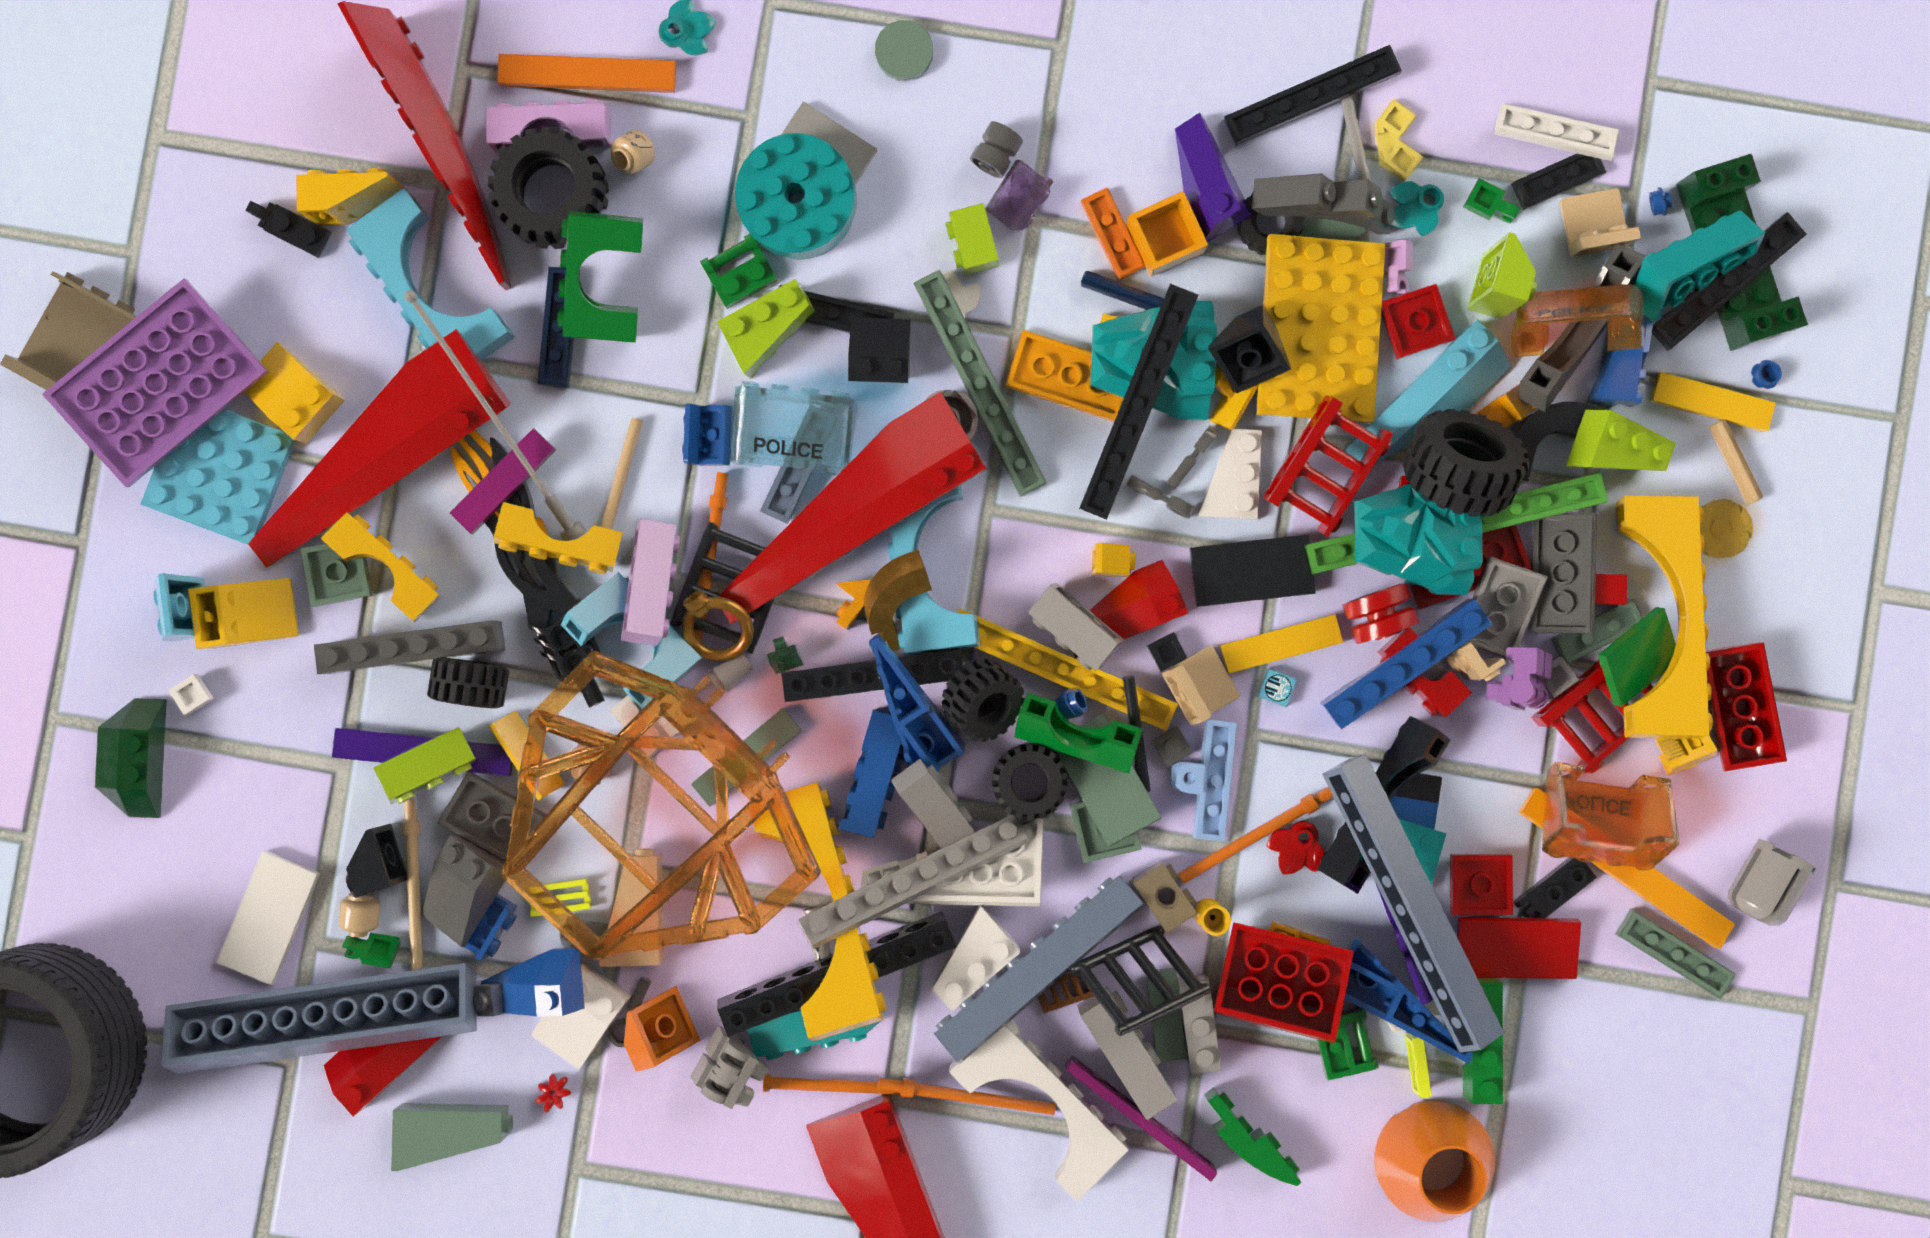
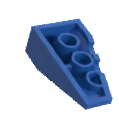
M579 947L550 949L481 981V985L501 984L503 1007L506 1014L536 1017L565 1016L585 1009Z

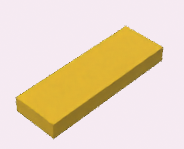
M516 710L489 726L538 801L565 785V782Z

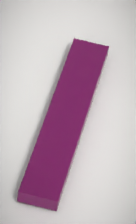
M1071 1056L1065 1063L1066 1070L1212 1182L1218 1173L1211 1161L1154 1117L1146 1120L1136 1103L1075 1056Z

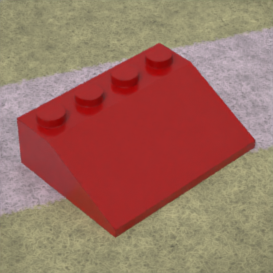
M1233 922L1214 1014L1334 1044L1336 1042L1354 951Z

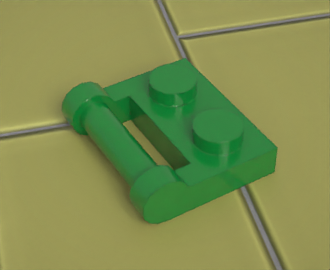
M750 233L744 236L745 240L711 259L707 257L700 261L726 309L778 281L756 240ZM752 251L754 255L752 259L718 277L716 269L744 253Z
M1361 1007L1341 1013L1336 1042L1334 1044L1317 1040L1325 1077L1328 1081L1379 1068L1377 1058L1373 1057L1366 1028V1010ZM1351 1022L1354 1024L1362 1058L1357 1062H1354L1346 1024Z

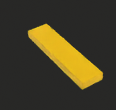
M1665 372L1657 373L1650 402L1719 421L1725 420L1727 423L1760 432L1769 431L1776 404L1772 401Z
M1336 614L1219 646L1226 671L1230 674L1341 644L1343 639Z

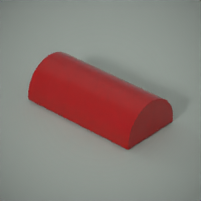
M1764 642L1707 650L1706 653L1710 657V667L1707 671V683L1711 686L1709 703L1722 770L1726 772L1786 762L1785 746Z

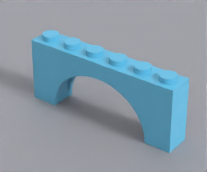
M403 188L346 229L352 237L349 243L360 256L362 254L365 255L369 261L366 267L376 279L381 278L386 285L383 288L384 292L393 303L398 301L403 311L400 314L411 327L415 325L421 334L417 337L426 349L438 341L413 304L405 300L404 295L408 290L416 292L418 302L442 337L458 329L474 353L482 361L515 336L501 316L491 307L479 314L456 317L433 310L422 299L411 277L409 258L411 246L417 232L430 218L415 197Z
M962 486L887 530L891 531L892 542L888 543L890 560L918 549L920 536L930 518L947 504L963 500ZM927 592L905 600L895 611L897 619H901L902 631H898L899 646L901 649H905V653L908 655L980 646L977 616L946 610L939 606Z

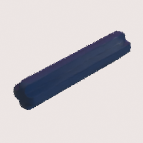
M1085 271L1081 280V286L1145 310L1160 307L1164 298L1090 271Z

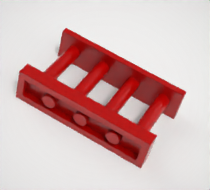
M1326 395L1262 497L1279 507L1281 502H1288L1321 522L1317 531L1329 537L1331 532L1335 533L1343 522L1341 516L1379 456H1384L1392 444L1390 439L1393 436V433L1381 428L1377 435L1347 418L1341 414L1342 410H1340L1343 402L1329 395ZM1335 424L1370 445L1360 461L1325 440L1324 433L1329 425L1333 426ZM1319 450L1353 471L1344 487L1309 466L1307 460L1313 451ZM1297 476L1299 478L1304 476L1337 497L1328 512L1293 492L1291 486Z
M1599 660L1579 676L1580 681L1557 698H1553L1531 717L1540 727L1550 726L1558 730L1582 759L1573 768L1576 772L1586 774L1599 770L1605 763L1603 760L1629 739L1625 738L1624 725L1616 732H1613L1587 701L1589 698L1587 694L1596 688L1601 689L1613 703ZM1650 683L1641 692L1644 695L1653 688L1652 684ZM1626 703L1623 707L1614 706L1624 716V707L1630 704ZM1571 707L1578 708L1605 740L1592 752L1564 720L1566 717L1564 713Z

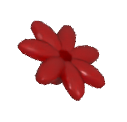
M551 1074L548 1081L549 1085L544 1083L538 1084V1088L543 1094L539 1095L535 1102L538 1104L545 1102L544 1112H549L553 1104L559 1109L563 1108L562 1098L571 1094L569 1089L563 1088L568 1081L567 1077H562L557 1081L556 1075Z

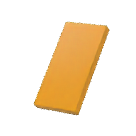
M1026 330L1022 331L1005 384L1006 388L1112 422L1115 421L1123 401L1121 397L1090 386L1091 351Z

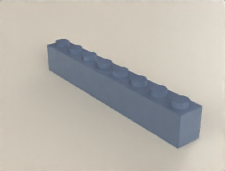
M1120 876L1114 880L1111 877L1106 879L1097 888L1099 893L1095 897L1090 899L1087 896L1075 906L1077 911L1069 919L1066 916L1059 919L1051 927L1054 932L1046 938L1042 935L1029 945L1031 951L1023 958L1018 955L1005 966L1008 969L1007 972L1000 978L997 975L991 977L982 986L985 990L979 996L975 997L973 994L959 1005L962 1009L953 1018L950 1014L947 1015L936 1025L938 1030L934 1035L958 1064H961L1067 973L1071 965L1082 960L1143 907V902Z

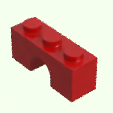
M1410 627L1395 634L1377 651L1382 657L1380 662L1395 654L1417 638L1418 635ZM1443 671L1433 680H1428L1420 674L1403 686L1410 694L1414 695L1416 693L1424 701L1421 703L1422 707L1433 717L1435 715L1447 717L1472 693L1452 671Z

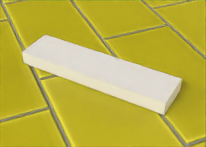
M1502 103L1493 134L1611 161L1614 157L1620 130Z

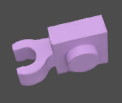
M1404 239L1383 243L1385 244L1384 275H1388L1386 283L1387 293L1395 292V295L1408 293L1409 285L1404 272L1412 271L1413 241Z

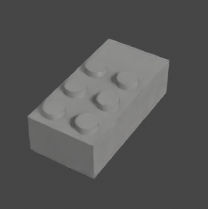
M1105 986L1106 992L1126 1017L1125 1013L1128 1012V1009L1117 990L1111 993L1109 988ZM1095 996L1077 1004L1082 1020L1146 1120L1178 1101L1170 1084L1158 1067L1161 1061L1149 1041L1146 1043L1142 1042L1141 1039L1145 1036L1141 1028L1118 1036L1115 1032L1116 1024Z

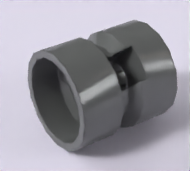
M991 121L982 135L985 143H980L975 147L970 156V161L983 172L1000 179L1003 178L1011 163L1008 157L1016 156L1023 143V139L1006 125Z

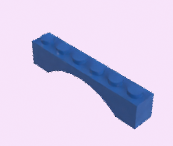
M1468 598L1443 615L1431 627L1395 654L1347 683L1320 703L1335 724L1342 730L1492 625V622L1476 600Z

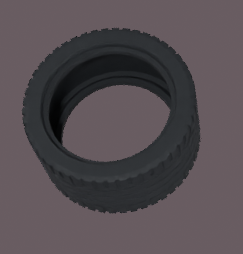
M35 943L0 951V989L25 994L46 1007L63 1028L72 1056V1076L67 1096L61 1108L49 1123L22 1122L0 1112V1179L22 1175L35 1170L102 1134L103 1131L111 1127L122 1116L123 1111L131 1104L130 1100L135 1097L138 1091L136 1088L141 1084L143 1078L141 1075L144 1073L146 1066L144 1060L147 1059V1050H145V1046H147L145 1032L147 1031L145 1023L143 1024L142 1021L144 1018L142 1011H139L137 1007L139 1006L136 998H133V992L130 987H126L124 979L121 976L118 977L116 975L117 972L112 967H107V963L103 960L96 959L95 955L89 952L84 953L79 948H71L68 945H58L57 943Z

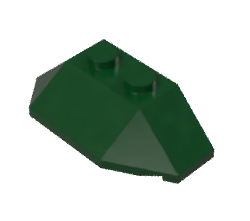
M134 698L98 727L95 788L128 817L161 818L167 699Z

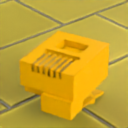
M1710 736L1700 739L1654 738L1661 752L1658 758L1668 777L1696 767L1698 763L1717 755V749Z

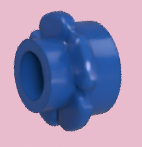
M1658 187L1657 191L1649 192V202L1653 216L1659 214L1666 216L1667 209L1672 208L1670 192H1663L1661 187Z
M1763 360L1760 364H1755L1751 370L1752 382L1758 388H1774L1782 376L1780 366L1770 360ZM1764 372L1768 374L1767 378L1763 376Z

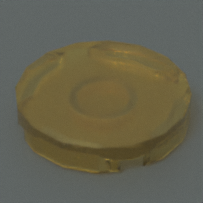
M1728 499L1713 500L1702 505L1703 520L1700 523V535H1703L1705 541L1703 553L1706 556L1719 559L1734 557L1744 551L1753 534L1752 518L1747 510L1740 504L1738 505Z

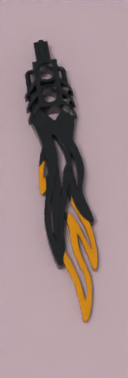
M476 429L469 433L490 456L494 466L508 454L506 448L497 439L490 437L489 444ZM463 437L458 443L473 459L482 478H484L490 472L488 466ZM452 447L453 463L464 486L470 492L474 486L466 473L477 484L481 479L461 453ZM525 482L519 488L523 502L517 490L505 503L533 509L538 527L549 536L544 521L539 517L536 518L532 496ZM498 511L485 522L493 538L500 515ZM495 543L498 562L508 579L523 594L528 619L527 626L530 630L535 631L538 638L533 637L535 643L542 646L544 652L540 650L539 652L541 656L548 658L556 678L561 682L567 681V684L577 683L589 708L604 702L605 699L593 676L601 672L599 665L603 662V656L595 641V636L582 646L573 637L570 643L562 645L560 634L565 630L561 626L563 620L548 627L552 610L566 615L569 610L581 602V599H578L557 575L556 558L547 556V559L544 560L530 556L536 573L547 588V591H545L535 582L522 562L525 561L524 550L517 549L516 552H510L518 568V574L507 551L498 547L499 544ZM591 649H593V651H594V653H595V655H596V657H597V660L595 659V657H594V655H593ZM577 656H581L584 660V667L580 672H576L572 667V662ZM556 662H558L564 676H562Z

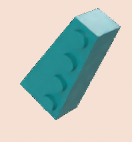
M1741 210L1729 216H1722L1714 224L1706 228H1699L1692 235L1682 240H1675L1667 248L1657 253L1652 252L1648 254L1641 262V269L1629 300L1654 322L1662 317L1661 310L1669 305L1673 308L1677 307L1685 301L1684 297L1694 288L1701 291L1710 285L1718 275V272L1725 275L1755 255L1765 232Z
M800 1009L748 1029V1034L755 1056L757 1058L766 1056V1060H772L783 1056L784 1052L793 1050L794 1054H800L811 1050V1046L821 1044L822 1048H828L839 1044L841 1039L849 1038L850 1042L867 1038V1033L881 1021L813 1042L808 1039Z

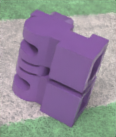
M1507 647L1506 659L1514 662L1513 675L1503 674L1502 681H1487V699L1495 700V702L1515 710H1525V707L1532 709L1543 707L1548 700L1545 680H1551L1553 655L1539 648Z

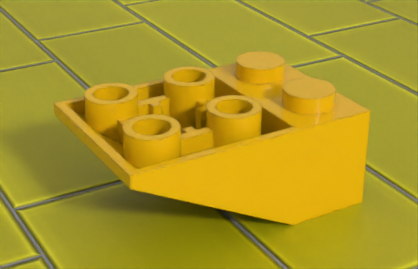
M380 168L367 169V173H356V171L350 169H339L336 174H326V172L321 170H309L307 174L296 175L297 211L320 226L348 225L365 216L405 187L388 174L386 170Z
M291 578L188 589L196 649H217L299 637Z

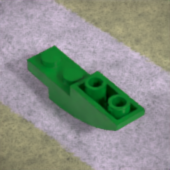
M1213 1087L1204 1094L1209 1104L1221 1118V1120L1213 1125L1216 1132L1235 1153L1254 1168L1270 1177L1294 1186L1302 1183L1296 1174L1300 1171L1299 1167L1289 1155L1284 1159L1278 1151L1282 1146L1271 1132L1265 1134L1260 1127L1252 1132L1253 1128L1244 1116L1241 1115L1237 1118L1231 1109L1235 1105L1224 1091L1218 1094Z

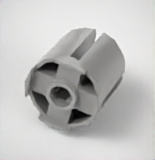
M1759 838L1728 890V898L1733 907L1769 926H1780L1789 918L1816 868L1794 854L1791 855L1775 847L1774 844Z

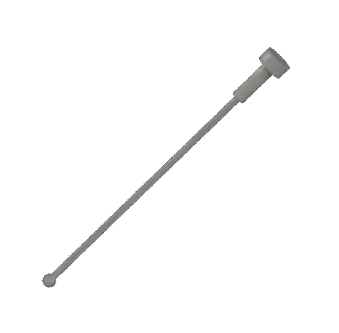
M413 290L406 291L404 295L405 300L413 304L545 496L546 500L544 502L564 529L560 532L563 540L571 541L581 537L586 532L580 521L574 523L556 496H551L418 302L416 292Z

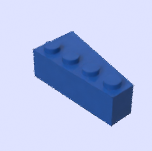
M876 709L872 711L861 749L862 754L858 759L854 772V783L851 785L846 799L844 818H841L838 829L870 838L875 837L878 829H884L888 813L883 812L886 800L892 801L895 790L893 783H891L894 771L900 772L904 755L899 754L901 741L899 735H897L890 713Z

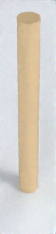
M631 418L600 527L613 528L643 423L642 420Z

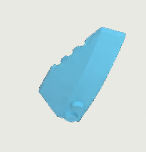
M1478 319L1468 325L1365 428L1377 435L1380 428L1393 433L1390 439L1392 444L1384 456H1379L1374 465L1408 446L1417 425L1425 416L1438 410L1455 409L1456 411L1469 409L1511 367L1499 340ZM1356 437L1343 451L1360 461L1370 445Z

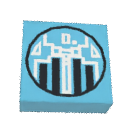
M1267 669L1257 697L1287 707L1297 679Z

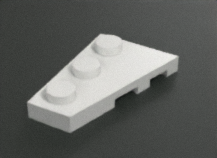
M1234 429L1230 431L1197 517L1258 519L1262 430Z

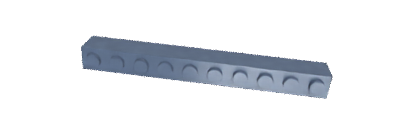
M1366 753L1348 759L1324 772L1322 775L1459 1052L1482 1050L1504 1034V1031Z

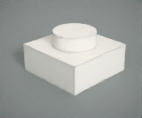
M192 674L168 690L184 715L192 714L214 699L199 674Z

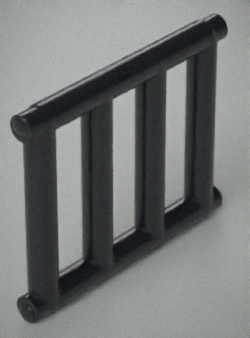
M708 522L675 606L670 624L673 626H680L682 624L683 617L687 611L683 602L692 593L703 590L707 597H718L720 593L697 585L703 568L733 580L743 571L707 557L713 541L720 542L756 557L766 547L719 530L715 523ZM774 599L749 614L750 618L754 619L753 639L746 650L749 654H753L758 644ZM696 618L694 629L736 644L741 637L739 632L702 618Z
M1161 925L1145 930L1070 966L1071 973L1074 976L1079 975L1116 1024L1115 1032L1118 1036L1125 1035L1211 992L1207 983L1201 984L1163 936L1164 929ZM1153 941L1190 990L1177 995L1140 946ZM1129 952L1166 1001L1152 1007L1115 958ZM1104 963L1141 1013L1127 1019L1090 969Z

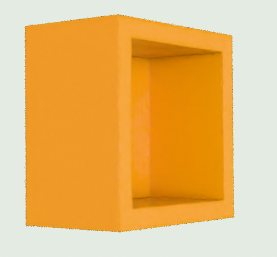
M1184 191L1128 216L1126 226L1150 277L1204 254L1208 247V243Z

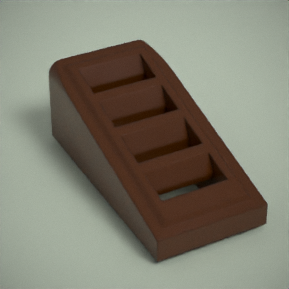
M1069 970L1049 987L1054 1002H1048L1045 992L1038 997L1043 1013H1047L1094 997L1089 988L1082 990L1077 978L1079 975L1074 976ZM1072 979L1077 992L1072 995L1066 982ZM1055 984H1061L1066 997L1060 999Z

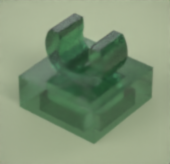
M784 636L772 640L775 651L768 653L767 657L775 674L804 665L802 656L795 644L788 646Z

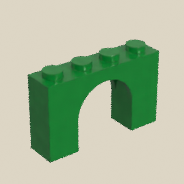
M570 211L568 219H562V237L567 238V249H561L560 267L566 268L565 280L560 279L559 297L564 298V309H558V327L563 328V337L636 343L638 307L607 305L593 300L581 285L579 271L582 263L590 255L598 251L612 250L641 253L644 218Z

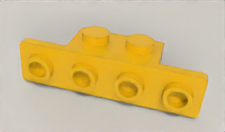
M1217 365L1215 370V388L1223 396L1210 421L1215 425L1234 430L1258 388V384L1236 394L1221 368Z

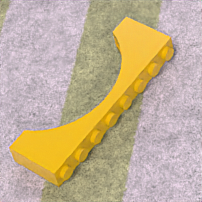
M1625 495L1616 502L1617 531L1637 542L1656 560L1670 583L1678 614L1677 641L1668 668L1647 694L1636 702L1624 707L1625 738H1704L1709 736V732L1712 730L1713 719L1712 715L1708 713L1711 686L1707 683L1710 657L1705 649V641L1708 639L1709 629L1708 625L1704 623L1707 596L1703 594L1706 568L1701 560V553L1705 545L1704 537L1700 535L1703 508L1699 506V496Z
M818 782L748 803L754 828L761 838L785 843L808 857L823 875L830 889L833 901L855 892L852 877L850 874L845 875L843 864L847 863V858L843 846H838L835 836L840 833L835 817L830 818L827 807H831L832 803L827 789L822 790ZM860 927L836 938L833 958L825 978L812 997L800 1008L808 1039L813 1042L884 1020L883 1011L887 1010L885 998L882 992L877 993L874 981L879 980L875 963H869L866 952L870 951L871 947L866 932L861 934Z

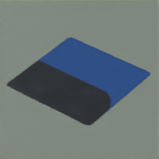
M1420 773L1409 780L1390 800L1397 818L1434 829L1442 777Z

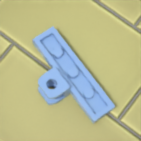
M1207 719L1204 724L1201 762L1180 761L1172 764L1170 786L1181 792L1197 794L1193 838L1225 842L1237 722ZM1187 773L1188 779L1184 782V775Z

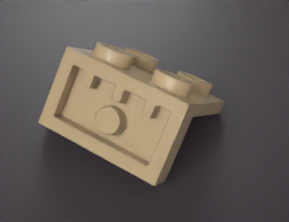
M1618 188L1566 197L1559 201L1570 257L1614 250L1619 244L1629 247L1641 239L1639 227L1627 228Z
M1213 646L1202 649L1161 673L1190 725L1206 721L1212 717V713L1240 697L1238 690Z

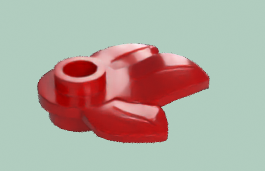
M1298 821L1290 829L1276 830L1271 834L1266 844V847L1270 850L1279 852L1278 865L1283 875L1294 874L1301 870L1303 866L1316 873L1319 871L1317 868L1324 855V849L1318 843V830L1309 821ZM1301 833L1309 834V838L1306 840H1300L1298 837Z

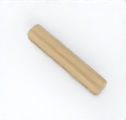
M1722 420L1711 425L1709 428L1745 503L1751 504L1763 498V494L1727 421Z

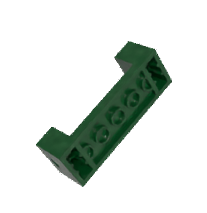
M1752 153L1696 170L1676 184L1692 234L1699 228H1706L1714 224L1722 216H1729L1739 210L1756 224L1746 194L1747 190L1761 182ZM1770 266L1717 310L1730 351L1785 335L1808 325L1799 296L1785 301L1781 300Z

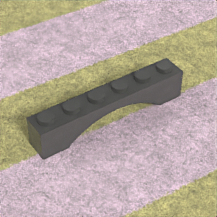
M1622 244L1618 245L1603 266L1590 292L1580 306L1583 307V313H1579V308L1578 313L1575 314L1562 334L1549 349L1535 360L1520 381V400L1546 412L1632 292L1641 269V262L1646 257L1645 255ZM1601 305H1613V306H1604V308H1605L1604 310H1612V311H1601V312H1600ZM1590 306H1598V307H1599V308L1591 307V308L1588 309L1589 311L1598 310V311H1596V312H1586V311H1585V308L1590 307Z
M495 620L314 644L317 674H337L432 660L439 657L449 658L505 651L502 621Z

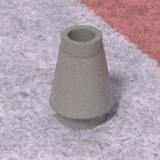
M742 654L735 659L711 668L712 671L707 674V677L719 694L724 691L728 693L753 667L745 655Z

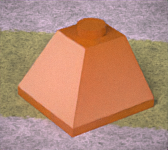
M677 986L627 1012L624 1046L636 1072L656 1067L701 1041Z

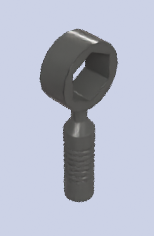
M1209 425L1194 445L1196 449L1191 455L1184 458L1166 483L1174 489L1179 486L1196 464V457L1199 453H1204L1219 434L1216 429Z
M1131 475L1127 482V486L1147 495L1153 500H1162L1167 503L1166 507L1184 518L1189 519L1195 509L1194 506L1179 497L1172 495L1169 498L1163 495L1160 489Z
M640 977L627 1007L628 1011L642 1004L652 982L651 980ZM625 1018L615 1021L608 1031L609 1040L616 1047H625L624 1041H619L614 1035L617 1025H626Z

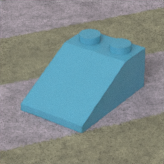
M167 573L158 574L155 580L154 601L159 609L160 619H158L157 627L163 641L195 639L188 589L204 587V579Z

